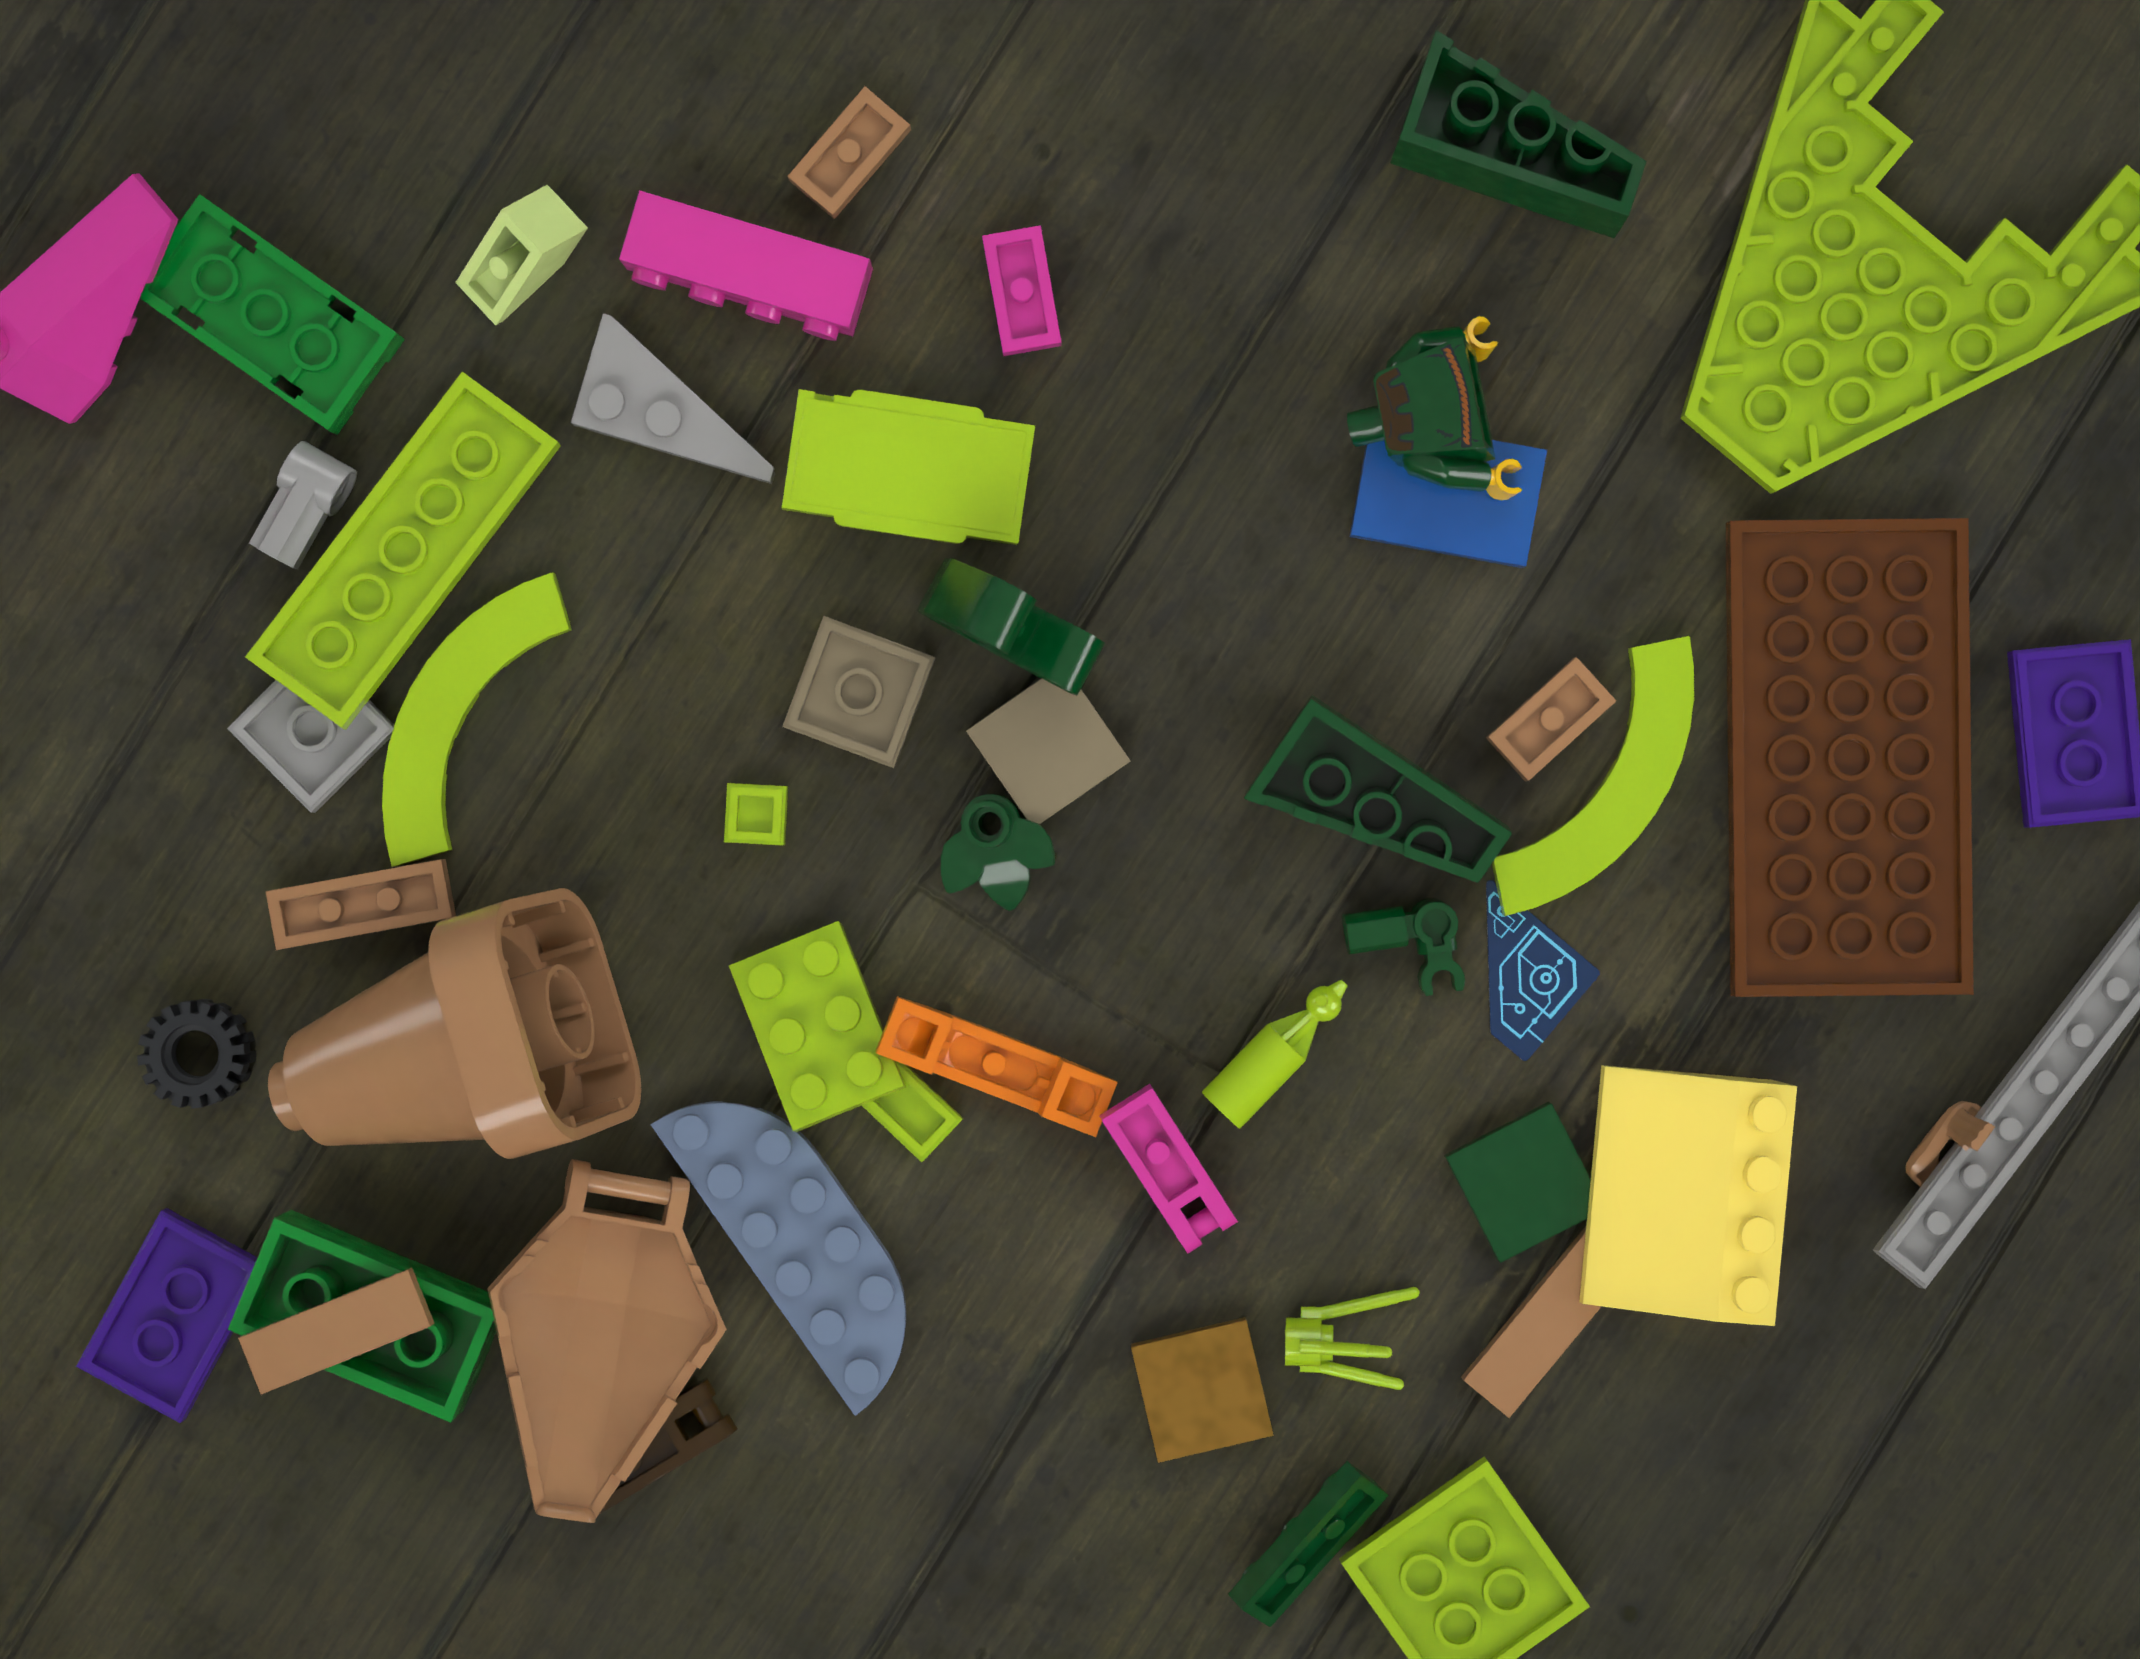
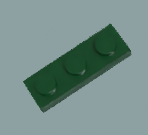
M1346 1461L1336 1473L1324 1481L1319 1493L1302 1512L1284 1526L1281 1535L1267 1551L1245 1569L1241 1580L1232 1588L1228 1595L1241 1610L1271 1627L1389 1495L1372 1478Z

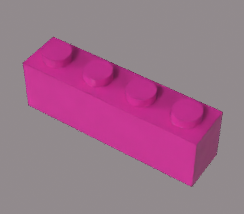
M640 190L619 258L627 270L633 271L631 280L641 285L658 290H666L667 283L670 282L690 288L688 297L711 306L723 307L725 299L747 305L745 314L753 318L779 324L781 316L804 322L802 328L804 332L832 341L837 340L838 333L853 337L873 271L869 258Z

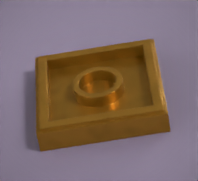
M1246 1317L1131 1344L1158 1463L1274 1436Z

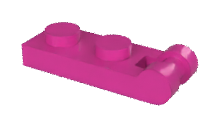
M1150 1084L1100 1115L1107 1130L1187 1253L1203 1244L1201 1238L1220 1227L1224 1231L1238 1222ZM1200 1196L1207 1207L1187 1219L1181 1208Z

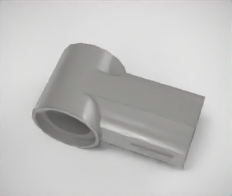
M305 441L298 443L289 453L280 469L277 478L279 490L249 544L294 569H298L326 518L335 515L349 497L357 478V471Z

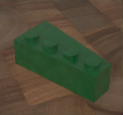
M1313 695L1309 697L1244 796V799L1283 811L1301 820L1349 835L1351 838L1404 855V857L1479 883L1512 835L1508 825Z

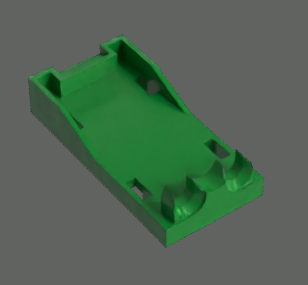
M200 194L174 229L152 283L145 284L140 297L141 300L336 435L340 433L354 413L353 408L386 362H390L405 340L387 325ZM238 229L258 242L255 245L257 250L254 254L232 239ZM336 298L356 311L353 316L355 319L352 323L330 308ZM185 307L205 321V324L194 329L177 316L182 308ZM283 376L304 392L301 396L297 395L294 398L276 386V383Z

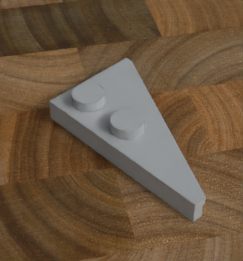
M603 314L571 423L576 427L772 484L775 468L616 319L610 315Z

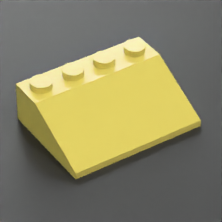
M1601 1065L1579 1302L1588 1305L1715 1322L1775 1326L1797 1086L1768 1079Z

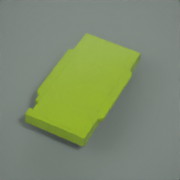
M799 389L782 510L833 517L835 523L842 527L955 544L962 543L966 538L1017 545L1019 542L1035 425L984 418L982 410L976 407L873 391L856 390L852 393L851 397L840 395L816 394L814 391Z

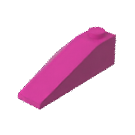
M140 173L132 174L0 292V389L68 424L77 422L111 384L118 367L113 362L123 338L130 336L138 318L133 314L145 284L153 282L179 220Z

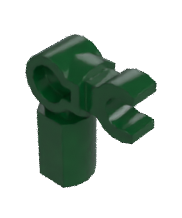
M1426 898L1413 906L1411 912L1404 913L1402 906L1342 915L1345 946L1348 955L1408 946V939L1415 938L1417 954L1424 955L1425 962L1419 968L1417 976L1418 985L1426 996L1433 995L1432 977L1440 970L1450 972L1452 987L1455 991L1464 990V972L1460 965L1453 961L1452 951L1457 950L1456 932L1458 930V918L1456 912L1445 902L1437 898Z

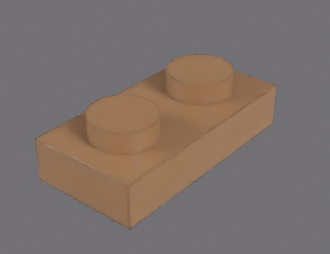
M865 86L788 175V179L835 219L911 131V126Z
M1575 657L1494 729L1486 739L1524 781H1529L1611 707L1616 700L1584 664Z

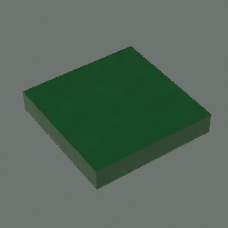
M1550 1102L1444 1155L1496 1259L1500 1263L1587 1219L1591 1179Z

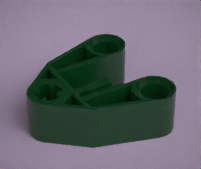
M945 558L916 610L954 633L1075 696L1079 694L1105 646V642L1094 635L1034 606L1037 600L1026 592L996 576L953 558Z

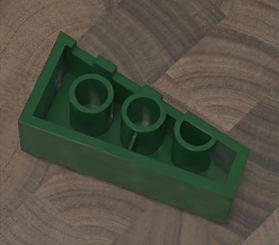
M1436 30L1426 54L1390 164L1615 239L1629 217L1647 161L1581 120L1574 122L1550 107L1552 103L1550 100L1533 90L1528 93L1500 76V69L1481 57L1476 61L1454 47L1452 39Z

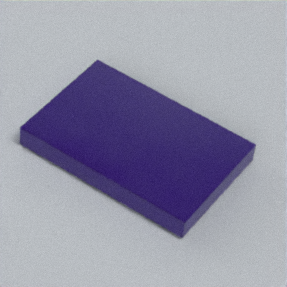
M2131 639L2008 651L2007 659L2023 827L2031 828L2140 817V730Z
M168 1208L161 1210L76 1367L178 1423L186 1420L233 1334L232 1331L228 1330V1327L258 1257Z

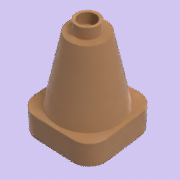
M559 888L509 899L437 923L430 936L428 953L295 1032L286 1044L283 1061L275 1063L269 1072L268 1091L274 1112L286 1128L292 1131L304 1129L314 1141L324 1146L485 1140L500 1156L514 1159L583 1139L633 1118L640 1105L641 1078L636 1053L596 924L585 904L575 893L565 888Z

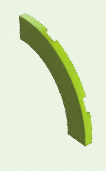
M552 572L524 582L495 597L471 614L446 637L427 660L411 685L394 725L383 774L382 811L384 833L392 867L452 850L447 828L445 801L446 770L454 739L457 738L466 716L480 696L479 693L501 669L507 667L531 648L550 638L572 631L555 573Z
M1690 636L1628 649L1631 667V702L1627 722L1628 727L1618 757L1601 785L1587 801L1588 803L1572 819L1535 843L1516 851L1499 855L1494 859L1492 867L1503 916L1539 907L1568 894L1590 881L1616 861L1639 837L1655 816L1672 786L1684 755L1691 727L1694 703V663Z

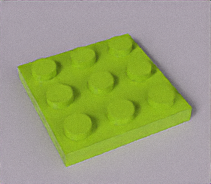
M1485 1456L1339 1558L1347 1573L1408 1659H1517L1590 1607Z

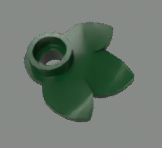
M997 794L981 795L973 799L966 806L961 818V831L952 836L943 847L941 854L943 885L946 892L950 894L964 890L979 881L981 887L992 900L1005 910L1012 911L1017 908L1028 891L1031 878L1030 868L1041 869L1055 864L1054 846L1046 830L1036 822L1020 818L1018 810L1010 800ZM989 812L997 814L1001 820V828L995 835L989 834L983 826V819Z

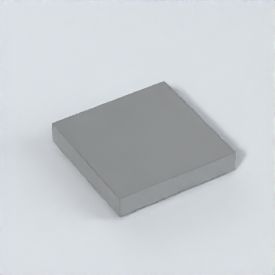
M275 680L227 729L311 813H316L391 738L394 724L368 700L347 730H344Z

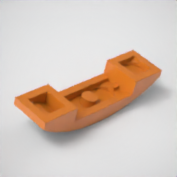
M898 996L875 1050L876 1054L928 1074L932 1075V1073L980 1090L1037 1112L1041 1117L1093 1137L1097 1136L1102 1123L1100 1115L1107 1111L1118 1084L1114 1079L1060 1056L968 1020Z

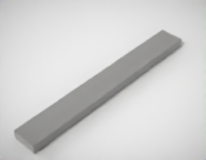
M2140 901L1975 1115L1976 1118L1995 1126L1980 1149L1975 1151L1969 1148L1965 1151L1955 1142L1874 1247L1873 1251L1917 1287L1927 1288L2140 1009Z

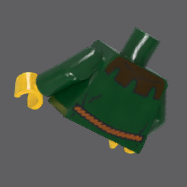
M1478 316L1472 319L1464 331L1460 327H1449L1415 333L1387 361L1386 369L1374 375L1373 381L1378 405L1347 413V424L1353 445L1359 447L1385 440L1388 456L1398 466L1404 467L1410 476L1445 488L1479 492L1486 490L1491 497L1500 501L1508 500L1521 492V488L1507 487L1501 480V472L1516 473L1522 469L1521 464L1517 460L1506 459L1493 468H1490V465L1487 463V461L1495 460L1496 458L1477 362L1487 359L1498 342L1482 343L1474 335H1480L1487 330L1490 325L1488 319Z

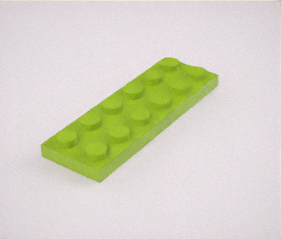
M461 372L245 658L339 727L347 730L561 447L559 442L471 377Z

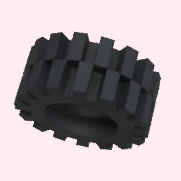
M212 999L189 1000L162 1009L160 1016L152 1017L146 1026L150 1030L147 1034L140 1036L138 1045L145 1046L144 1054L137 1055L138 1066L145 1065L148 1072L142 1076L145 1084H154L157 1090L153 1094L161 1100L171 1099V1105L180 1108L185 1106H191V1109L202 1108L224 1101L227 1097L234 1096L241 1090L240 1084L248 1081L253 1072L248 1070L249 1064L256 1062L257 1051H250V1042L255 1041L253 1031H245L243 1027L247 1022L241 1014L234 1015L230 1011L233 1007L225 1003H213ZM192 1030H199L209 1034L218 1047L219 1056L217 1064L205 1076L188 1074L180 1067L176 1058V1048L179 1040L183 1035Z

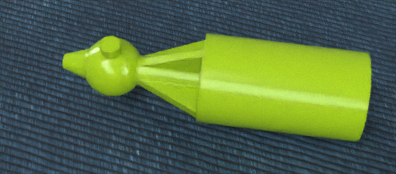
M1339 980L1329 986H1319L1313 989L1307 996L1306 1010L1267 1024L1202 1091L1204 1096L1236 1127L1241 1129L1306 1061L1318 1022L1330 1021L1339 1014L1342 1006L1341 998L1348 985L1344 981Z

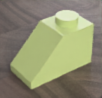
M546 185L501 209L455 283L495 325H498L565 264L588 227Z

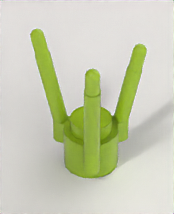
M1410 1287L1397 1291L1393 1290L1323 1307L1301 1306V1318H1286L1285 1366H1300V1372L1323 1373L1378 1387L1382 1386L1401 1390L1404 1387L1402 1379L1330 1362L1333 1361V1355L1389 1358L1392 1355L1390 1347L1333 1342V1325L1321 1324V1321L1415 1299L1420 1294L1419 1289Z

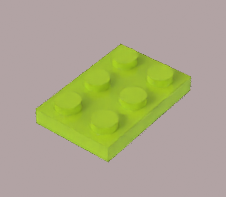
M839 921L729 965L794 1132L906 1088L896 1061L875 1053L884 1030L842 923Z

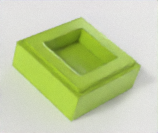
M727 783L724 842L785 845L788 786Z

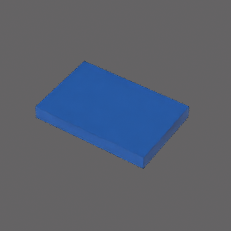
M1385 440L1367 444L1349 537L1525 568L1547 450L1492 440L1496 459L1487 461L1490 468L1506 459L1517 460L1522 467L1516 473L1501 472V480L1504 485L1510 488L1519 487L1522 491L1508 500L1500 501L1491 497L1486 490L1479 492L1449 489L1410 476L1404 467L1398 466L1388 456Z

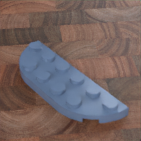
M713 1101L680 1108L651 1124L652 1128L852 1413L856 1416L877 1397L888 1382L900 1356L905 1336L906 1300L904 1288L894 1261L880 1239L811 1142L800 1131L794 1132L790 1123L772 1112L743 1104Z

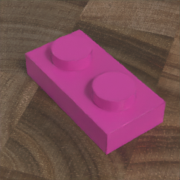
M1041 225L983 235L1003 356L1062 346Z

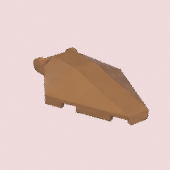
M572 1159L567 1171L562 1206L487 1288L533 1506L538 1515L595 1523L597 1516L621 1480L624 1482L627 1480L677 1405L676 1398L696 1368L701 1369L727 1330L682 1229L690 1192L689 1179L671 1176L667 1182L591 1169L590 1162ZM589 1192L664 1205L662 1221L644 1216L584 1207L586 1194Z

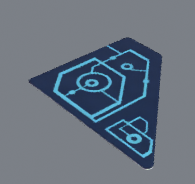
M1489 880L1486 883L1490 1032L1520 1059L1527 1061L1598 978L1600 972L1528 910L1503 916L1496 883Z

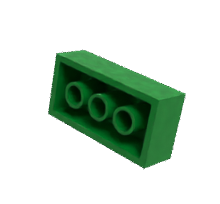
M293 1210L273 1219L228 1327V1330L243 1336L412 1267L434 1324L324 1370L450 1423L464 1411L497 1333L488 1291Z

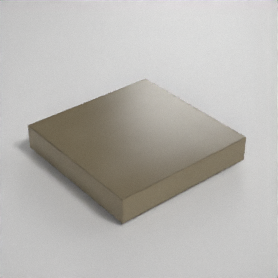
M823 616L782 727L895 769L935 657Z
M1040 679L966 730L1026 819L1041 824L1131 762L1082 690L1075 696L1043 679Z

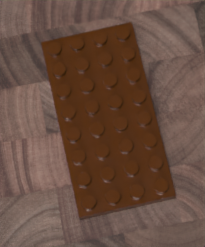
M1969 519L1735 520L1726 522L1731 996L1974 995Z

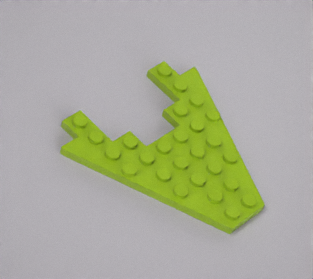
M1805 0L1680 417V419L1770 494L2140 307V252L2135 249L2140 242V175L2128 165L2117 171L2049 254L2009 220L2004 218L1994 226L1969 258L1964 261L1876 188L1877 184L1913 143V140L1868 104V102L1944 13L1931 0H1875L1860 19L1838 0Z

